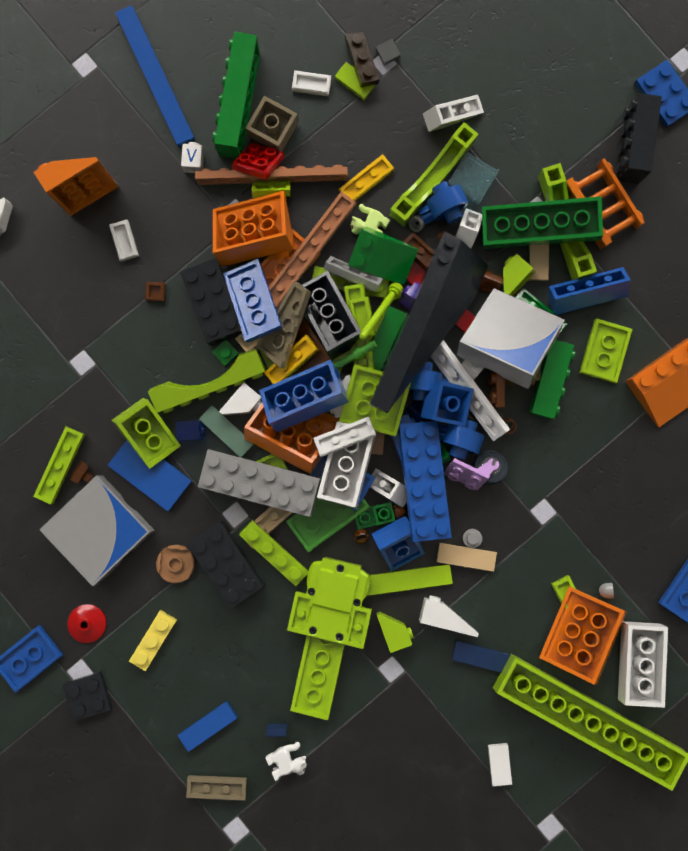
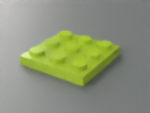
M354 364L346 393L349 402L343 405L339 422L351 424L369 417L375 431L396 437L410 384L389 412L386 413L369 405L383 371Z

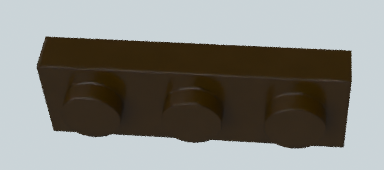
M364 32L345 34V42L360 87L379 84L380 79Z

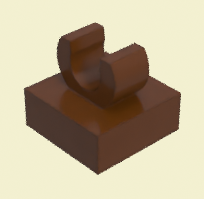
M490 270L485 273L479 290L489 294L494 288L499 290L503 283L501 275H493Z
M81 460L70 476V480L77 484L80 479L89 483L93 478V474L86 471L88 464Z

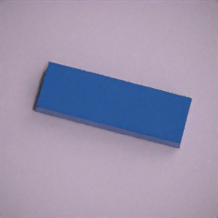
M226 701L179 733L178 737L189 752L236 720L238 716L228 701Z

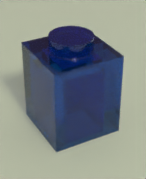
M200 420L176 422L178 442L203 440V436L206 435L205 424H202Z

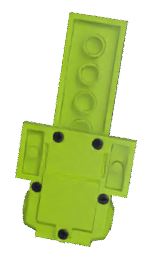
M324 557L320 561H314L307 575V592H295L287 631L307 636L290 711L324 720L329 719L344 647L348 645L363 649L372 609L362 607V603L368 595L371 580L369 573L362 569V565Z

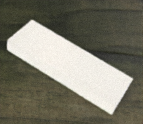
M366 417L313 439L320 457L372 438L376 434L370 418Z

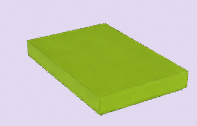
M597 318L594 319L579 373L617 384L633 329Z

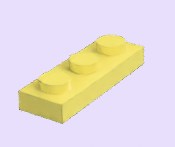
M160 610L129 662L146 671L177 619Z

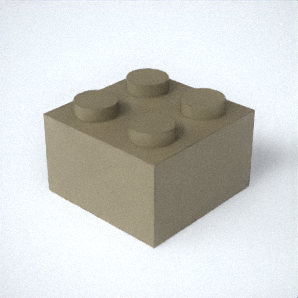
M264 96L245 128L247 136L267 148H274L282 152L299 123L298 114Z

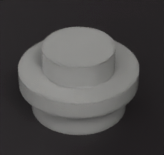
M468 529L463 534V542L469 548H476L482 542V535L476 529Z

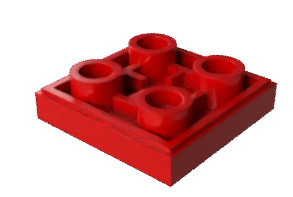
M250 143L232 163L233 170L266 180L284 159V152L261 146L258 143Z

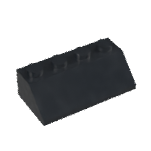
M326 271L302 286L311 292L305 311L326 351L333 360L352 348L359 339L361 330L331 275Z

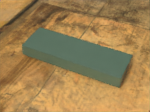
M213 405L199 418L240 458L254 445L245 440L244 434Z

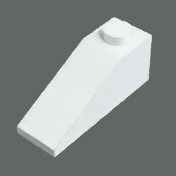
M474 95L435 105L423 113V117L428 131L431 132L483 114L484 111L479 96Z
M431 595L429 598L424 597L419 617L420 623L478 637V632L444 602H441V598Z

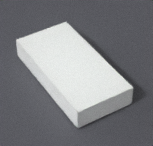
M294 70L292 91L329 96L330 75Z
M126 219L110 224L109 227L119 260L123 262L139 257L129 221Z
M508 744L488 745L492 786L512 785Z

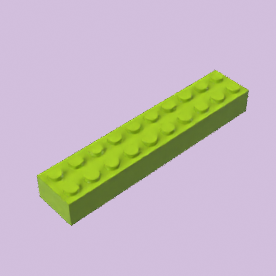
M510 654L504 669L493 686L497 694L673 791L688 762V753L681 747L513 654Z

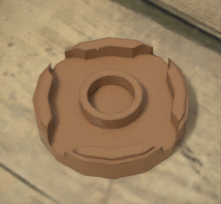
M179 544L170 545L164 548L158 555L156 568L165 581L181 583L187 580L194 572L195 557L185 546Z

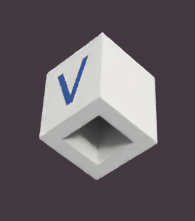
M189 142L188 144H183L181 167L184 173H195V171H200L204 168L205 151L199 143Z

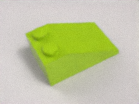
M142 398L111 420L149 469L181 446L148 399Z

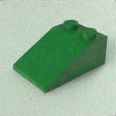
M365 227L360 231L348 265L365 273L404 285L419 249L372 228Z

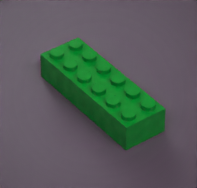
M234 31L233 39L229 40V51L231 52L230 57L226 58L225 68L227 69V74L222 79L224 91L219 96V106L221 108L220 113L217 112L215 123L217 130L213 132L212 143L215 144V150H217L219 157L236 160L244 150L247 133L245 128L250 116L260 59V48L257 35Z
M602 196L483 206L484 249L601 240L603 237Z

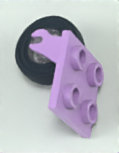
M487 450L481 452L474 459L472 466L454 458L444 470V474L450 480L459 481L471 490H478L483 484L495 485L500 483L507 474L508 465L500 453Z

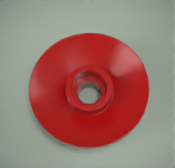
M80 605L69 615L67 622L68 631L78 642L92 643L98 640L105 632L106 617L103 611L95 605ZM83 621L87 622V628L82 626Z

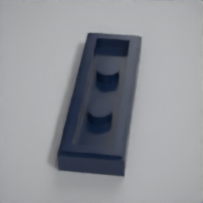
M456 640L451 659L501 673L510 654Z

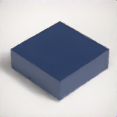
M268 724L266 729L267 737H285L287 735V724Z

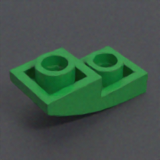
M391 502L370 506L369 509L355 518L357 529L396 521Z

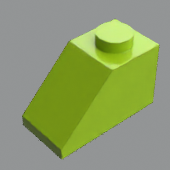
M518 254L514 257H509L504 264V293L514 296L536 273L534 268Z
M382 612L376 613L390 653L412 645L411 639L414 636L410 627L406 628L405 623Z

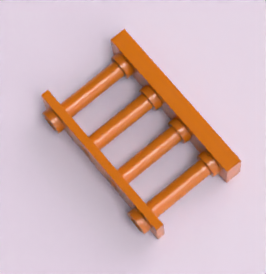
M605 158L596 166L598 171L577 182L573 177L567 180L569 199L587 198L584 197L581 189L603 177L608 186L590 197L602 196L604 198L613 193L618 202L602 211V219L607 218L620 209H623L628 217L608 230L603 227L602 239L595 241L600 250L612 243L611 236L630 225H633L636 230L645 223L642 213L636 209L614 174L612 165Z

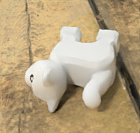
M299 742L279 747L274 752L266 755V761L269 766L273 763L277 764L272 772L275 781L281 776L292 772L298 775L304 774L307 766L306 756L292 760L290 751H296L300 748Z

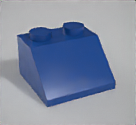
M439 380L424 399L421 417L465 427L474 389Z
M406 516L372 533L391 572L425 554L419 541H411L410 524Z

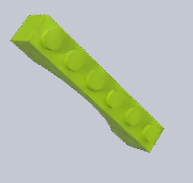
M464 122L428 169L392 206L389 216L404 227L432 195V188L443 182L475 144L479 134Z
M561 163L543 168L537 177L545 201L569 199L567 181ZM584 242L560 243L572 280L587 277L597 272L592 255Z
M254 348L239 354L229 370L211 382L190 386L166 382L150 388L148 394L156 412L163 411V413L174 410V406L180 404L183 407L192 403V399H204L210 396L209 393L213 391L220 393L227 390L229 385H241L245 383L247 378H259L263 376L266 368L258 348Z

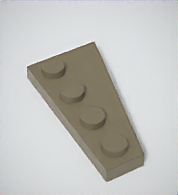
M295 281L277 310L283 328L261 337L256 346L275 364L284 369L311 295L308 289Z

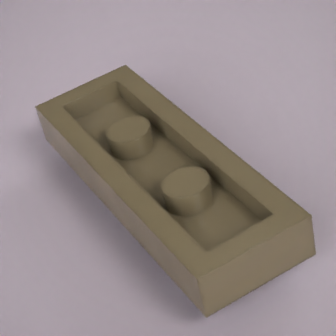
M189 775L187 777L186 798L245 800L247 778Z

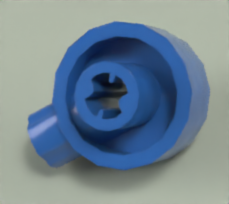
M447 181L432 188L434 196L428 199L426 206L419 209L420 216L423 215L421 218L426 225L434 220L439 221L442 219H446L448 224H452L463 218L461 210L469 202L461 185L449 187Z
M426 362L411 381L409 391L413 392L412 400L424 402L427 394L439 380L449 382L442 373L433 371V363Z
M468 419L465 427L438 423L439 440L451 446L450 456L461 460H466L468 453L479 455L485 436L475 432L478 423Z

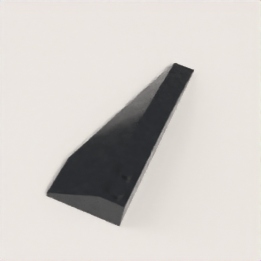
M444 232L437 241L369 405L386 413L389 412L477 296L488 264L462 240Z

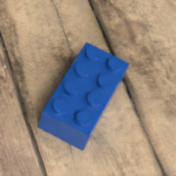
M331 360L259 390L268 423L276 432L349 402L339 371Z

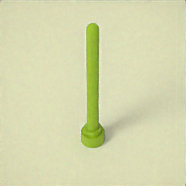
M393 282L387 288L386 298L359 334L361 340H365L392 301L400 298L403 292L401 284Z

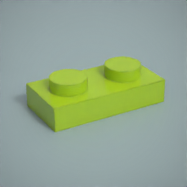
M290 180L253 181L252 198L284 191L286 197L290 196Z

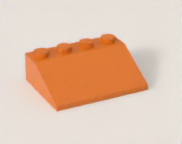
M97 157L51 161L40 165L34 171L45 192L70 216L119 187Z
M284 191L213 209V254L222 267L294 249L293 233Z
M688 338L625 381L658 428L688 408Z
M262 402L244 427V439L311 474L321 459L313 438L335 430L339 419L325 412L276 432L268 423Z
M569 586L539 658L596 685L627 612Z

